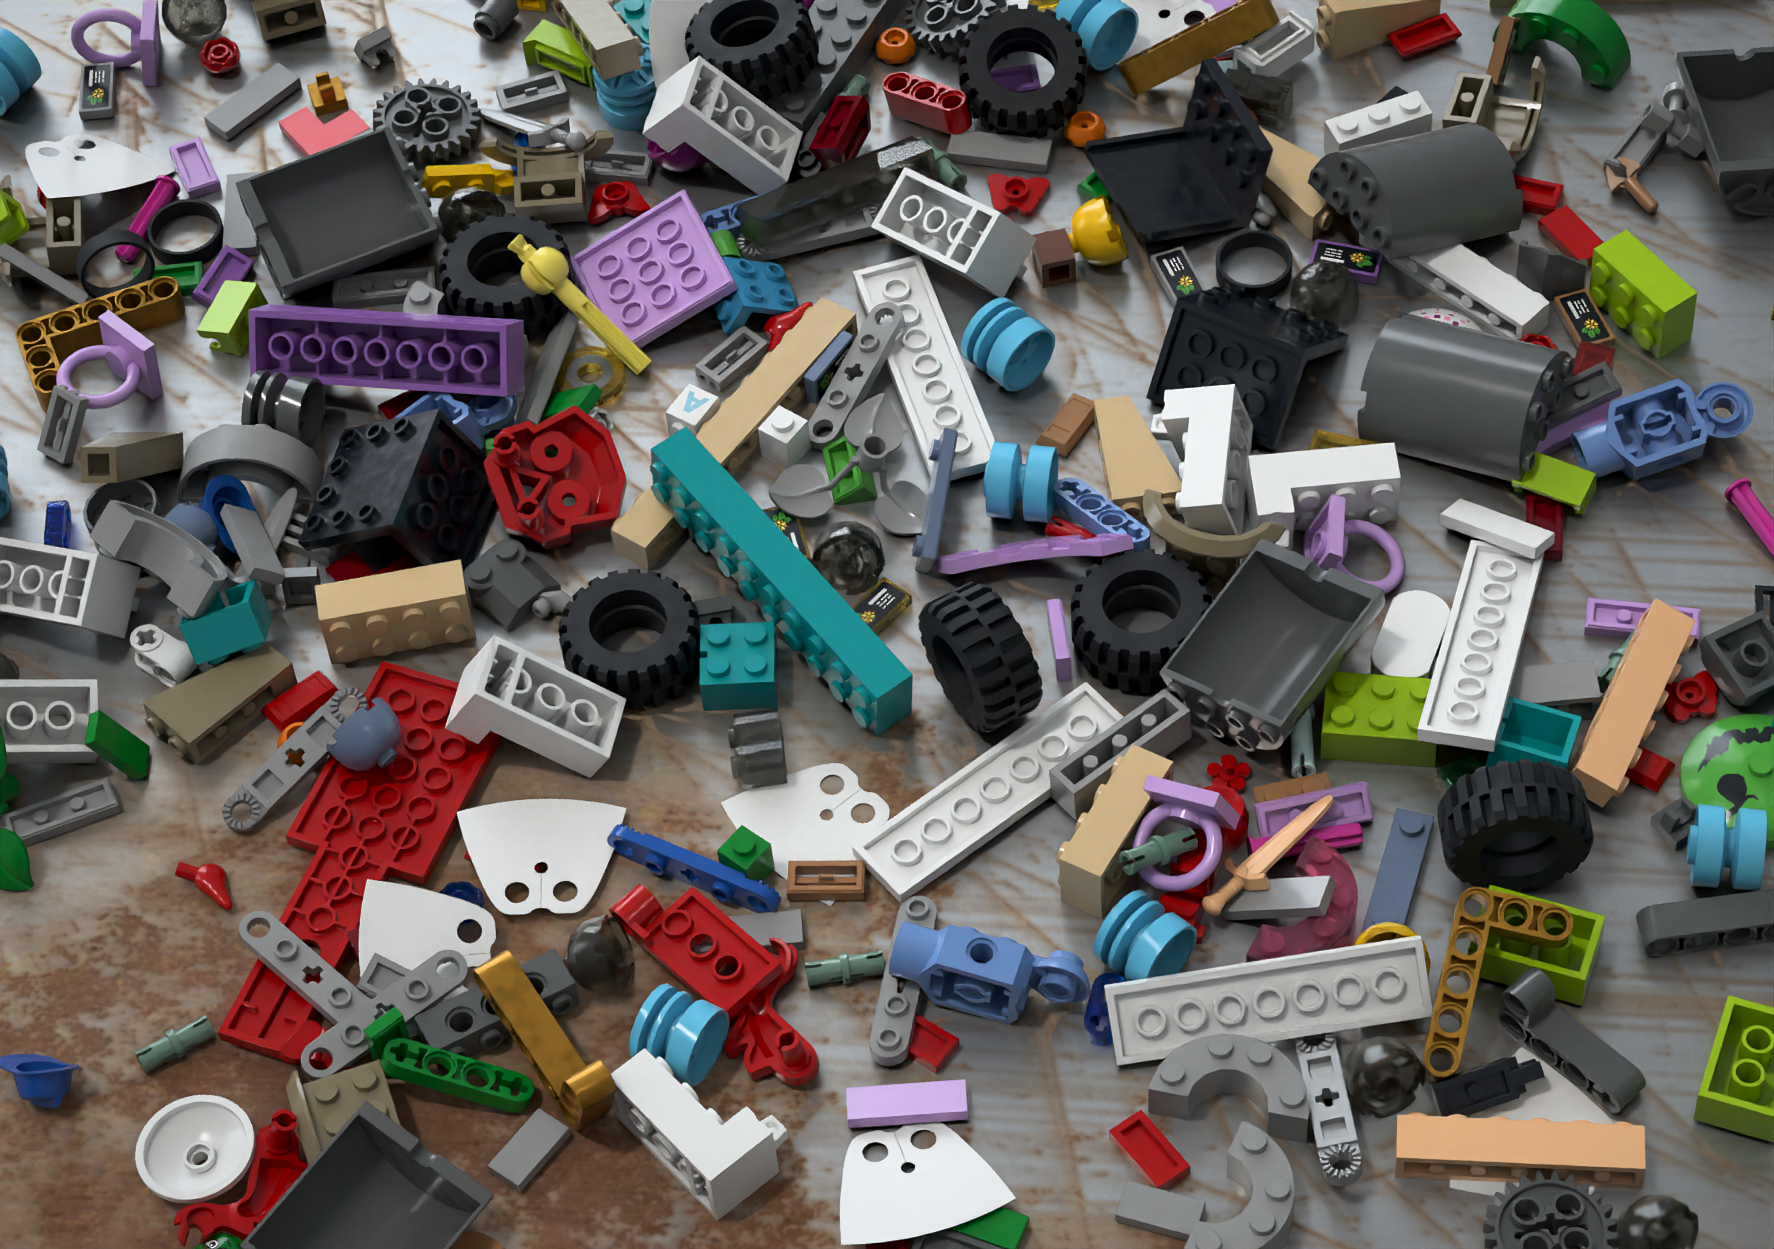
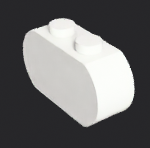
M1420 590L1407 591L1394 597L1371 653L1370 674L1432 679L1450 616L1448 605L1437 595Z

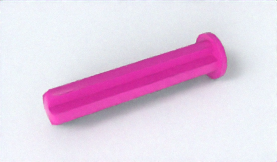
M166 175L157 176L155 179L156 186L128 231L140 235L144 240L148 237L147 228L152 216L160 208L167 205L172 197L178 195L181 190L179 184ZM118 245L115 249L116 258L120 261L131 263L140 248L131 245Z
M1747 478L1739 479L1726 489L1724 496L1728 501L1734 502L1774 557V519L1752 491L1750 480Z
M1350 823L1309 830L1281 858L1361 845L1363 843L1362 828L1359 823ZM1247 836L1248 857L1273 836L1257 839Z

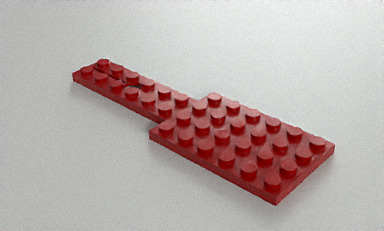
M382 661L364 695L368 701L369 710L376 706L371 700L381 697L397 715L402 730L400 742L395 748L398 753L397 757L383 769L377 765L367 771H354L346 768L330 755L286 834L288 844L316 852L279 921L306 945L310 943L318 946L321 949L320 957L338 972L351 950L346 932L360 926L362 901L367 879L387 882L390 875L422 885L427 883L459 822L457 812L465 810L503 738V736L490 731L477 744L460 734L445 729L459 683ZM258 958L222 1023L218 1034L221 1041L281 1059L279 1057L281 1045L288 1042L291 1035L297 1034V1029L304 1025L306 1021L314 1020L318 1010L291 987L288 989L289 985ZM308 973L306 975L307 984L311 981L317 984L320 983V973L316 976Z

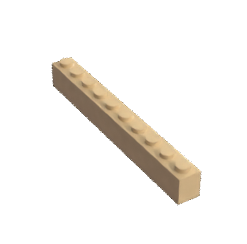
M821 297L813 307L806 309L802 319L793 329L786 331L781 342L772 352H768L763 357L761 364L756 370L742 380L737 391L730 398H726L722 402L718 412L709 421L701 425L695 437L732 477L760 447L758 428L779 405L792 411L806 395L804 375L839 333L844 330L852 334L855 340L858 334L856 313ZM653 483L645 492H641L636 497L630 509L623 516H619L611 528L614 551L648 570L686 529L681 527L676 521L673 510L666 503L661 504L655 498L651 490Z

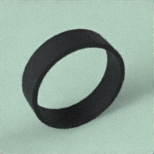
M182 199L160 208L150 219L147 234L155 257L163 264L170 265L202 261V264L215 257L221 250L224 227L220 214L214 206L198 199ZM189 215L203 216L211 219L218 225L215 234L207 243L190 251H169L155 243L159 231L167 223L179 217Z
M117 229L102 232L88 240L77 255L75 268L83 289L90 297L95 299L152 280L155 272V262L147 243L140 235L132 231ZM116 245H131L140 248L146 253V260L141 271L125 284L106 288L92 285L84 279L86 267L91 259L106 248Z
M1261 230L1242 231L1228 237L1217 250L1216 279L1220 286L1225 285V283H1232L1245 288L1244 293L1256 298L1257 295L1273 298L1283 292L1291 281L1292 252L1287 243L1275 234ZM1262 247L1280 255L1285 261L1287 268L1281 276L1271 282L1250 285L1230 278L1221 268V264L1229 254L1238 249Z

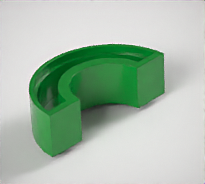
M1517 0L1506 14V16L1521 18L1513 50L1523 53L1532 40L1544 39L1555 42L1566 48L1575 57L1581 68L1582 78L1594 84L1613 90L1631 65L1629 45L1622 30L1606 11L1591 0ZM1499 25L1497 26L1492 39L1493 42H1495Z

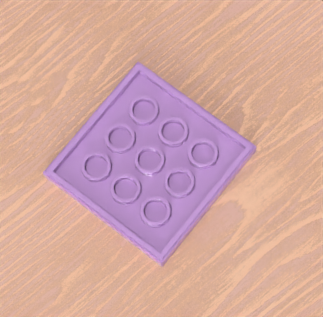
M685 189L571 257L573 272L585 296L638 348L645 346L739 289Z

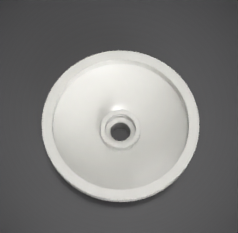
M214 1095L185 1097L162 1108L145 1125L136 1145V1166L145 1185L154 1194L165 1200L185 1204L207 1201L231 1189L247 1172L255 1153V1132L247 1114L234 1102ZM207 1160L205 1163L197 1165L200 1161Z

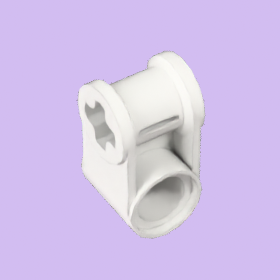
M145 624L134 629L130 635L131 646L136 651L134 657L136 666L160 680L169 688L184 682L199 667V665H196L186 642L177 640L160 630L157 626Z

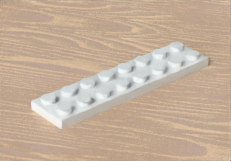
M917 254L853 271L854 282L867 315L878 304L891 302L899 306L904 316V328H901V332L895 339L896 343L885 362L930 477L934 461L928 459L933 439L939 440L944 428L957 430L958 433L950 481L985 472L995 440L920 255ZM889 314L888 317L884 315L885 318L881 317L879 325L889 324L893 321L894 315L890 316Z
M1470 541L1417 731L1418 741L1494 752L1544 562V552L1536 559H1531L1484 541Z
M1087 682L1083 683L852 846L853 855L858 860H863L865 868L902 903L1050 798L1049 770L1124 717Z
M1420 935L1104 985L1117 1066L1163 1059L1182 1045L1210 1035L1236 1034L1252 1037L1263 1042H1271L1431 1017L1433 1010L1423 943Z

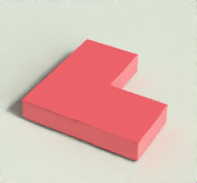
M307 106L279 121L280 130L305 156L344 143L370 129L352 109L326 124H323Z

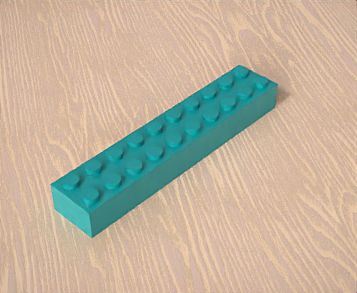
M684 427L652 447L650 471L653 477V485L651 490L655 498L661 504L666 503L673 510L676 521L681 527H688L692 531L697 544L704 552L710 551L717 559V564L723 574L727 577L732 576L738 582L744 597L750 602L753 600L761 608L767 622L774 621L775 625L783 632L788 646L795 652L798 650L806 658V662L813 674L817 677L822 676L828 682L832 694L839 702H846L852 709L853 716L858 724L863 728L868 727L877 737L911 714L913 674L691 431Z

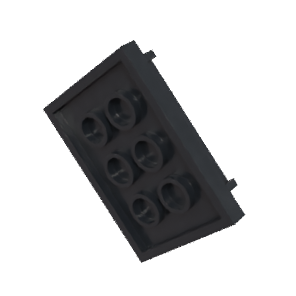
M1211 58L1202 60L1199 73L1195 78L1192 97L1188 102L1183 127L1087 141L1083 152L1139 244L1250 226L1274 149L1216 59Z
M1225 283V285L1219 287L1214 286L1212 289L1200 290L1199 293L1178 298L1146 398L1165 406V390L1235 384L1253 424L1252 442L1272 450L1276 449L1306 361L1345 348L1349 335L1338 331L1339 326L1326 320H1319L1318 323L1308 319V314L1296 308L1285 310L1275 306L1276 301L1262 295H1257L1256 298L1244 293L1245 288L1232 283Z
M440 409L345 429L339 438V444L334 457L328 465L321 488L316 494V500L309 517L304 523V529L298 544L306 551L392 535L424 566L461 559L464 572L471 561L494 501L483 465L487 456Z

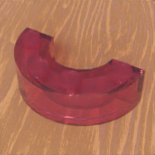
M1311 835L1295 863V878L1331 876L1337 885L1326 915L1308 916L1292 926L1274 927L1262 924L1246 954V963L1351 946L1357 921V884L1346 860L1328 843Z

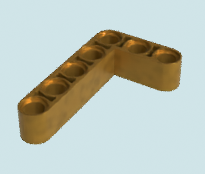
M1236 0L1237 3L1122 61L1117 67L1132 96L1146 92L1201 64L1202 60L1210 59L1276 25L1280 19L1271 1Z
M169 276L158 277L21 324L17 328L15 336L42 410L47 413L53 387L56 386V376L60 367L58 360L69 357L80 349L103 345L98 319L100 315L110 310L139 333L175 321L185 311L178 282ZM65 400L64 405H63L62 413H63L64 408H65L66 400Z
M1471 887L1461 894L1454 911L1421 1059L1422 1073L1429 1081L1433 1082L1450 1078L1459 1067L1488 934L1540 947L1557 948L1567 941L1573 929V918L1567 909L1558 905L1482 887ZM1476 900L1484 906L1485 913L1482 916L1473 917L1465 911L1464 904L1467 901ZM1510 909L1519 911L1524 917V923L1520 926L1508 924L1504 919V912ZM1547 919L1558 920L1563 926V933L1557 936L1548 934L1543 927V922ZM1461 938L1472 940L1476 945V952L1472 955L1461 954L1456 948V941ZM1453 976H1459L1467 982L1468 990L1465 993L1456 994L1448 988L1447 980ZM1443 1015H1452L1458 1020L1460 1029L1453 1033L1446 1032L1439 1026L1438 1019ZM1436 1053L1446 1055L1450 1059L1451 1068L1444 1072L1435 1070L1430 1064V1057Z
M505 950L473 969L472 974L480 990L571 1127L577 1131L611 1110L617 1087L608 1069L599 1059L588 1066L585 1065L513 955L508 950Z

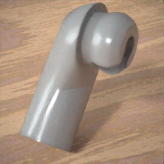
M1260 192L1255 207L1257 210L1252 218L1255 222L1266 227L1270 224L1272 217L1275 218L1277 212L1272 199Z
M562 590L543 592L538 595V600L532 604V610L539 618H547L550 613H562L566 604L569 601L573 602V598Z

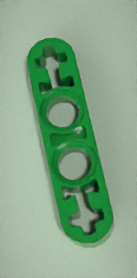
M395 1038L387 1042L381 1057L383 1071L393 1078L506 1112L518 1113L527 1109L534 1093L532 1081L521 1073L405 1038ZM397 1054L404 1056L403 1062L395 1060ZM417 1060H422L420 1068L415 1067ZM435 1063L441 1064L449 1073L444 1076H437L429 1071L428 1066ZM478 1075L486 1081L487 1085L480 1088L474 1087L467 1082L466 1077ZM495 1083L499 1084L497 1091L492 1090ZM511 1089L519 1091L518 1097L511 1095Z

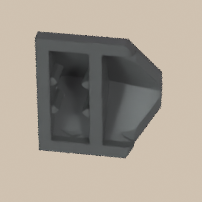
M1521 241L1516 277L1526 287L1542 294L1548 301H1554V297L1585 289L1588 268L1587 260L1581 258L1578 261L1555 251L1528 245V241Z

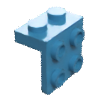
M722 257L739 288L713 304L725 335H732L745 325L752 312L781 315L799 306L784 269L780 265L772 262L766 263L743 258Z

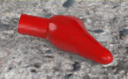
M812 302L803 303L789 312L774 315L766 321L764 332L771 339L767 352H772L781 342L786 331L795 327L802 319L806 309L813 307Z
M179 862L175 876L195 882L197 888L221 908L230 910L233 907L225 884L227 874L221 866L210 863L203 864L198 868Z

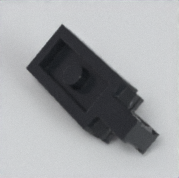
M1514 1056L1501 1058L1456 1073L1444 1080L1430 1082L1429 1086L1439 1116L1448 1117L1453 1114L1467 1116L1520 1098V1094L1527 1092L1525 1083L1545 1076L1540 1061L1531 1059L1518 1063Z

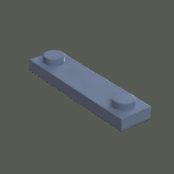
M944 428L939 440L933 439L928 459L934 461L924 521L921 536L916 535L912 548V556L917 557L915 571L922 573L930 572L937 559L958 437L957 430Z
M1396 808L1361 933L1370 926L1383 922L1406 925L1434 825V816Z

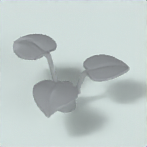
M886 393L876 395L864 401L848 416L844 425V435L846 441L851 446L858 448L856 455L851 457L850 462L830 483L825 484L823 474L815 467L807 464H798L785 469L769 490L770 499L783 512L799 519H816L825 515L831 509L832 498L827 491L832 490L854 466H858L865 473L878 471L880 474L881 490L885 494L877 499L874 506L878 523L888 532L897 535H920L922 532L927 503L926 494L917 485L905 480L896 482L891 490L887 485L886 471L888 466L884 461L887 454L899 448L904 437L902 423L893 410Z

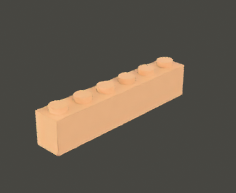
M1657 598L1641 616L1569 769V772L1575 775L1582 783L1586 798L1602 808L1612 796L1619 798L1625 790L1629 778L1624 775L1628 768L1633 769L1643 751L1638 745L1641 739L1645 741L1655 726L1656 721L1651 719L1653 712L1658 713L1669 695L1664 688L1667 683L1672 684L1682 666L1677 660L1680 655L1684 656L1695 638L1690 635V632L1696 620Z
M1419 1112L1397 1115L1395 1178L1489 1182L1509 1181L1511 1183H1519L1521 1174H1524L1532 1182L1535 1181L1536 1170H1540L1545 1179H1551L1553 1171L1557 1170L1559 1180L1564 1182L1570 1174H1574L1575 1186H1580L1584 1182L1589 1181L1590 1186L1633 1189H1642L1646 1160L1645 1126L1633 1125L1629 1122L1598 1124L1587 1120L1553 1122L1545 1118L1510 1120L1503 1116H1494L1489 1119L1468 1118L1461 1114L1442 1117L1427 1116Z

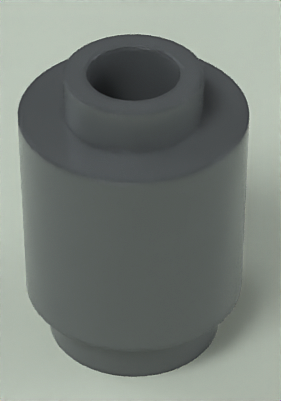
M487 0L475 14L473 27L476 32L489 40L501 36L519 13L517 1Z

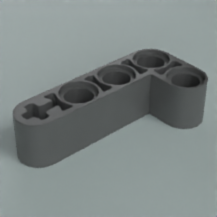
M1529 967L1501 995L1499 1011L1501 1025L1513 1038L1603 1108L1612 1113H1619L1646 1086L1643 1074L1634 1064L1555 1005V987L1553 982L1543 971L1535 967Z

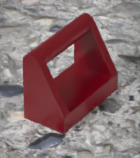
M836 96L809 147V150L836 182H844L871 130L870 107L863 96Z

